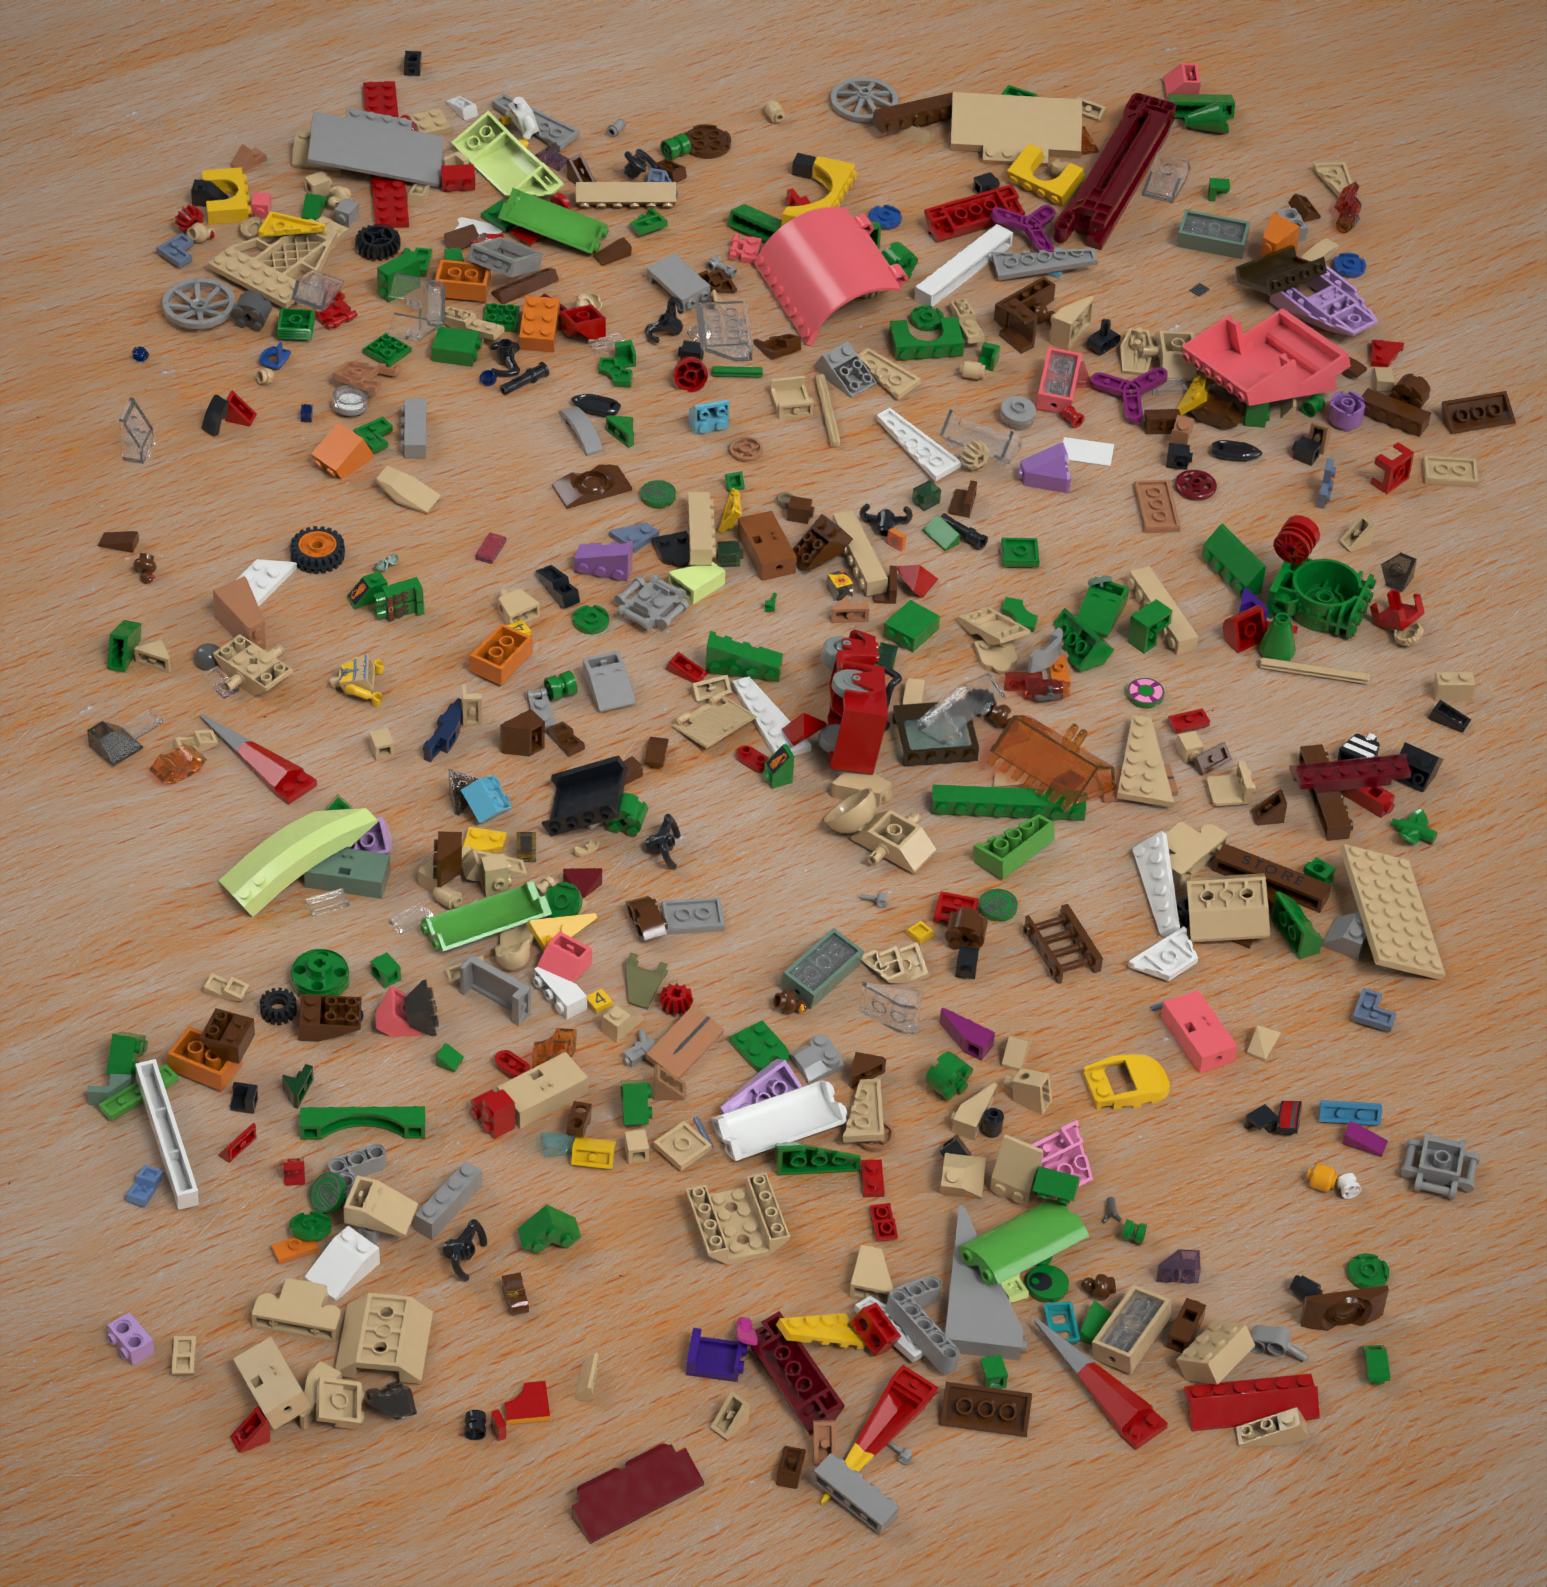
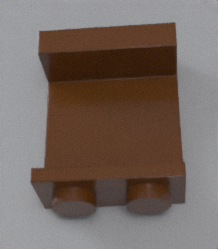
M1017 298L1003 303L1002 307L1011 313L1010 326L1000 330L999 336L1020 354L1034 348L1038 316Z

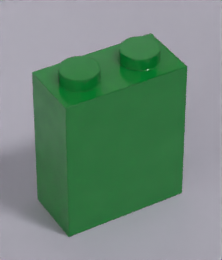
M408 251L377 267L378 295L389 303L420 287V259Z
M439 326L432 345V362L473 367L474 361L478 360V349L482 347V339H480L479 332Z
M909 600L884 623L883 636L914 652L939 629L940 616Z

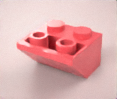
M1181 63L1164 76L1167 98L1168 94H1199L1201 82L1197 63Z
M559 931L547 944L537 967L575 983L592 965V948Z

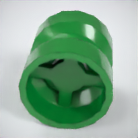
M1313 394L1309 400L1302 403L1301 409L1306 416L1314 417L1318 411L1325 407V400L1321 395Z
M1126 1219L1122 1240H1134L1135 1243L1142 1245L1147 1224H1136L1132 1220Z

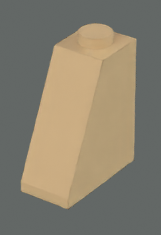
M845 771L832 783L831 796L845 800L862 789L871 788L876 798V806L880 807L884 802L890 800L892 796V783L875 773L870 775Z
M861 1245L851 1281L850 1297L864 1300L872 1296L878 1301L887 1304L893 1286L882 1249Z

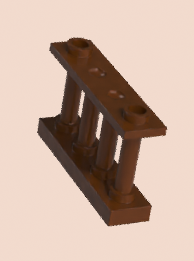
M1069 904L1061 905L1058 917L1034 924L1029 915L1025 916L1024 934L1030 938L1049 968L1051 977H1054L1058 984L1062 983L1063 972L1087 965L1088 967L1090 966L1093 973L1101 971L1103 957ZM1059 924L1066 929V931L1043 937L1039 931ZM1067 938L1072 939L1075 943L1053 951L1048 946L1050 943ZM1074 952H1079L1084 957L1061 965L1057 960L1058 957Z

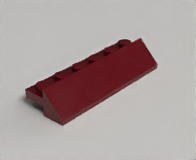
M1407 754L1289 765L1293 780L1297 781L1300 790L1316 788L1317 793L1391 785L1392 780L1411 777V770L1406 760Z
M778 1311L761 1322L762 1327L755 1330L758 1339L757 1345L748 1344V1346L808 1434L811 1435L813 1434V1420H836L845 1405L803 1344L785 1339L776 1325L780 1318H784L781 1312Z

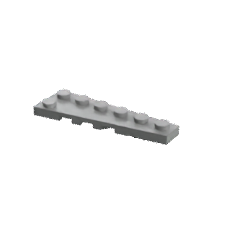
M502 93L492 101L493 107L506 115V111L509 108L508 105L514 99ZM530 107L540 130L534 135L551 145L555 150L561 151L580 136L579 130Z
M1094 248L1057 249L1055 252L1039 250V253L1023 251V253L1014 254L1013 251L991 252L998 281L1097 265Z

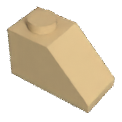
M615 1005L602 1016V1033L618 1042L644 1020V1017L630 1007Z

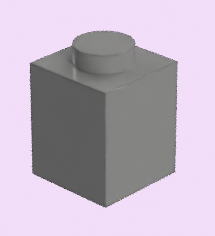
M344 198L334 209L335 222L350 227L360 217L359 203Z

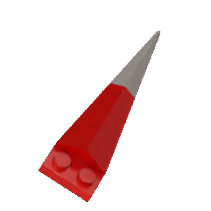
M200 714L201 720L216 732L252 768L276 797L288 805L317 786V780L304 772L302 767Z
M1035 1318V1325L1075 1372L1120 1437L1134 1450H1137L1167 1429L1168 1423L1153 1410L1152 1405Z

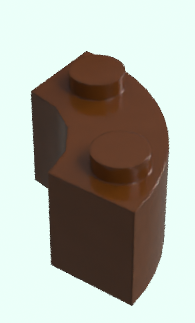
M1212 394L1207 396L1206 402L1191 410V413L1197 420L1221 429L1237 427L1244 415L1234 401L1223 402L1216 399Z
M645 896L625 901L629 919L636 928L639 940L645 941L667 935L668 924L666 919L661 917L656 899Z

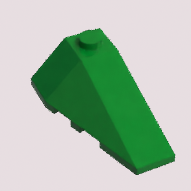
M1066 608L1062 610L1054 621L1056 629L1062 628L1063 647L1068 652L1069 662L1081 672L1103 665L1115 650Z
M798 1142L776 1143L777 1176L860 1172V1155Z

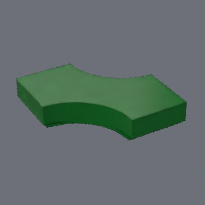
M600 357L599 374L610 377L613 380L614 387H631L633 371L631 369L620 366L615 357Z
M1005 597L1002 614L1030 629V632H1034L1038 615L1027 611L1023 605V600Z

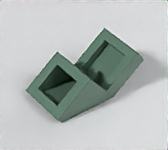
M111 1074L109 1086H88V1105L99 1106L98 1104L130 1086L132 1084V1075Z

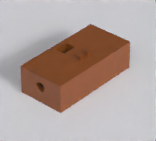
M772 511L738 518L737 534L761 581L796 573L797 557Z

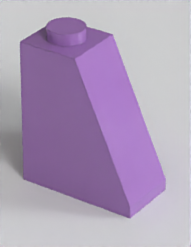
M1059 443L1021 460L1017 474L1024 486L1069 493L1071 476L1070 472H1068L1067 462H1069L1064 443Z

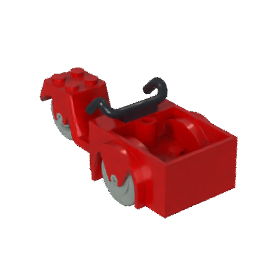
M852 630L849 638L843 636L831 637L823 644L821 660L826 667L832 670L829 683L830 708L827 726L820 730L818 743L829 753L828 762L830 763V768L873 775L884 731L890 728V723L887 719L892 692L895 686L902 681V676L889 666H886L884 669V667L874 665L878 664L879 653H877L879 643H876L875 636L860 630ZM885 673L893 678L888 683L887 687L885 683Z

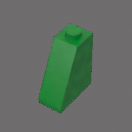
M123 620L110 633L107 669L127 671L135 654V648L141 641L142 623Z

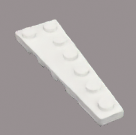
M891 408L877 414V421L935 482L961 467L962 462Z
M749 676L732 681V688L745 709L757 716L753 722L773 754L783 744L788 745L794 756L811 751L812 745L807 739L793 746L781 730L790 723L789 719Z
M1161 831L1132 849L1159 933L1166 937L1179 930L1180 924L1167 834Z

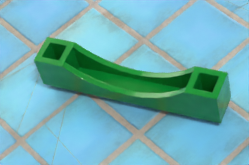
M425 1106L300 1107V1140H322L332 1133L352 1127H376L393 1132L404 1139H425Z

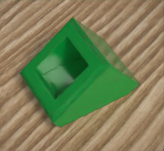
M444 1043L436 1056V1066L455 1072L464 1056L449 1044Z

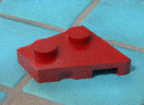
M1371 340L1370 367L1388 368L1391 362L1397 358L1398 353L1403 351L1404 343Z

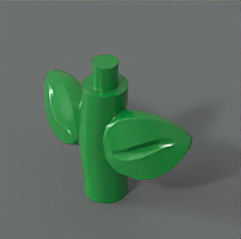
M1422 808L1416 809L1409 816L1408 820L1393 818L1391 821V826L1397 827L1399 835L1412 844H1417L1420 839L1433 844L1438 832L1428 828L1429 821Z

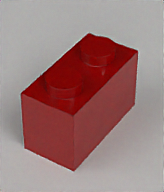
M474 164L441 166L442 192L475 190Z

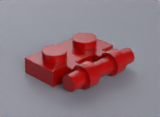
M342 299L314 310L315 319L322 326L325 325L327 329L337 328L341 323L350 322L354 317L358 316L356 310L351 311V307Z

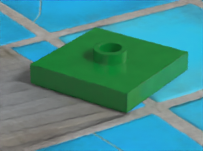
M1001 538L1003 567H1039L1037 538Z

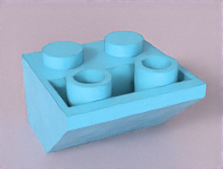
M729 400L689 408L688 422L694 434L728 429Z
M494 775L480 778L461 789L479 823L487 822L512 809L509 797L503 793L500 788L501 783Z

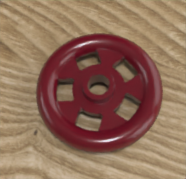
M1187 470L1176 477L1175 488L1180 495L1187 499L1205 500L1215 494L1217 483L1207 472ZM1205 485L1210 486L1209 489H1206V488H1204V487H1205Z

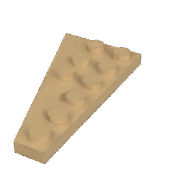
M1133 715L1117 798L1174 807V800L1152 719L1150 717Z

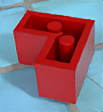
M491 1089L471 1100L470 1113L472 1117L481 1123L483 1130L489 1133L493 1139L515 1129V1102L504 1089L496 1093Z

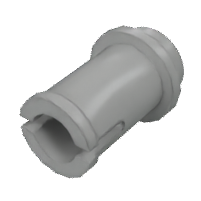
M618 119L614 124L609 125L607 128L608 135L611 137L618 136L619 132L626 126L625 121Z

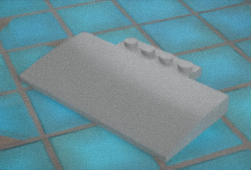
M347 108L346 117L313 111L307 162L439 187L444 136L411 130L412 120L351 108Z

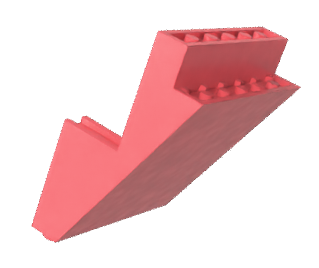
M1283 308L1244 334L1241 322L1239 320L1235 322L1232 319V315L1229 314L1181 346L1183 351L1182 357L1187 363L1192 364L1197 370L1202 371L1208 378L1213 379L1219 386L1224 387L1230 394L1235 395L1241 402H1245L1249 406L1337 390L1335 377L1351 367L1349 354Z

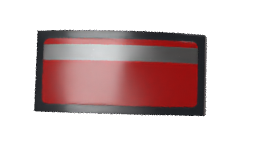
M1281 1101L1277 1133H1283L1284 1135L1298 1134L1302 1101Z

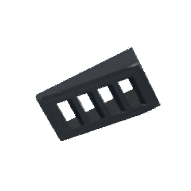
M1439 700L1428 717L1432 721L1460 732H1464L1471 721L1470 718L1442 700Z

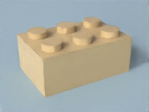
M1214 1321L1209 1324L1208 1328L1201 1335L1196 1337V1340L1176 1360L1186 1380L1218 1385L1251 1351L1255 1344L1245 1324Z

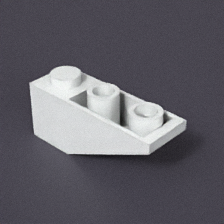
M539 967L534 968V985L542 990L545 998L554 1004L559 1014L569 1019L587 1010V996L577 984Z

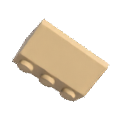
M297 131L293 147L292 167L341 172L340 168L307 162L310 132Z

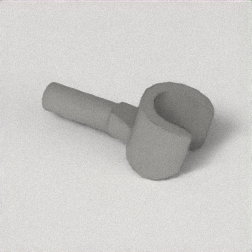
M883 892L878 893L877 896L865 894L860 896V899L876 901V905L879 908L887 907L886 894Z
M892 1441L887 1444L900 1454L898 1461L901 1464L907 1466L911 1462V1449H902Z

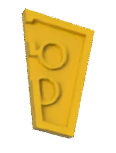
M1204 374L1198 375L1193 380L1176 408L1179 409L1181 416L1207 401L1211 378Z

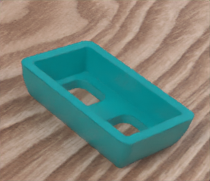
M1072 1302L1044 1304L1048 1327L1055 1333L1068 1332L1070 1339L1065 1340L1071 1345L1077 1344L1080 1340ZM1064 1315L1066 1323L1055 1324L1053 1323L1052 1316Z

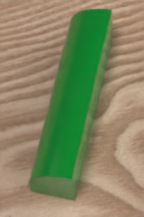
M1168 94V101L1176 104L1175 118H1185V115L1189 112L1226 100L1227 110L1225 111H1228V117L1234 118L1235 101L1232 95Z
M743 204L731 209L727 225L756 238H762L763 241L767 242L781 228L782 220Z

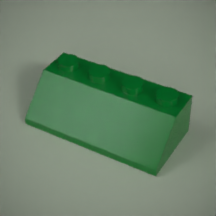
M1224 524L1219 525L1203 544L1201 558L1241 598L1244 588H1248L1255 596L1262 593L1266 566Z

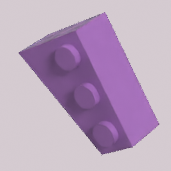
M633 540L622 544L611 542L609 545H601V543L579 544L574 558V572L628 581L632 570Z

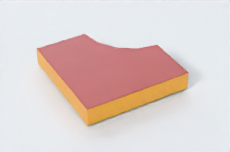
M546 1381L526 1382L521 1394L517 1398L504 1402L507 1425L550 1421Z

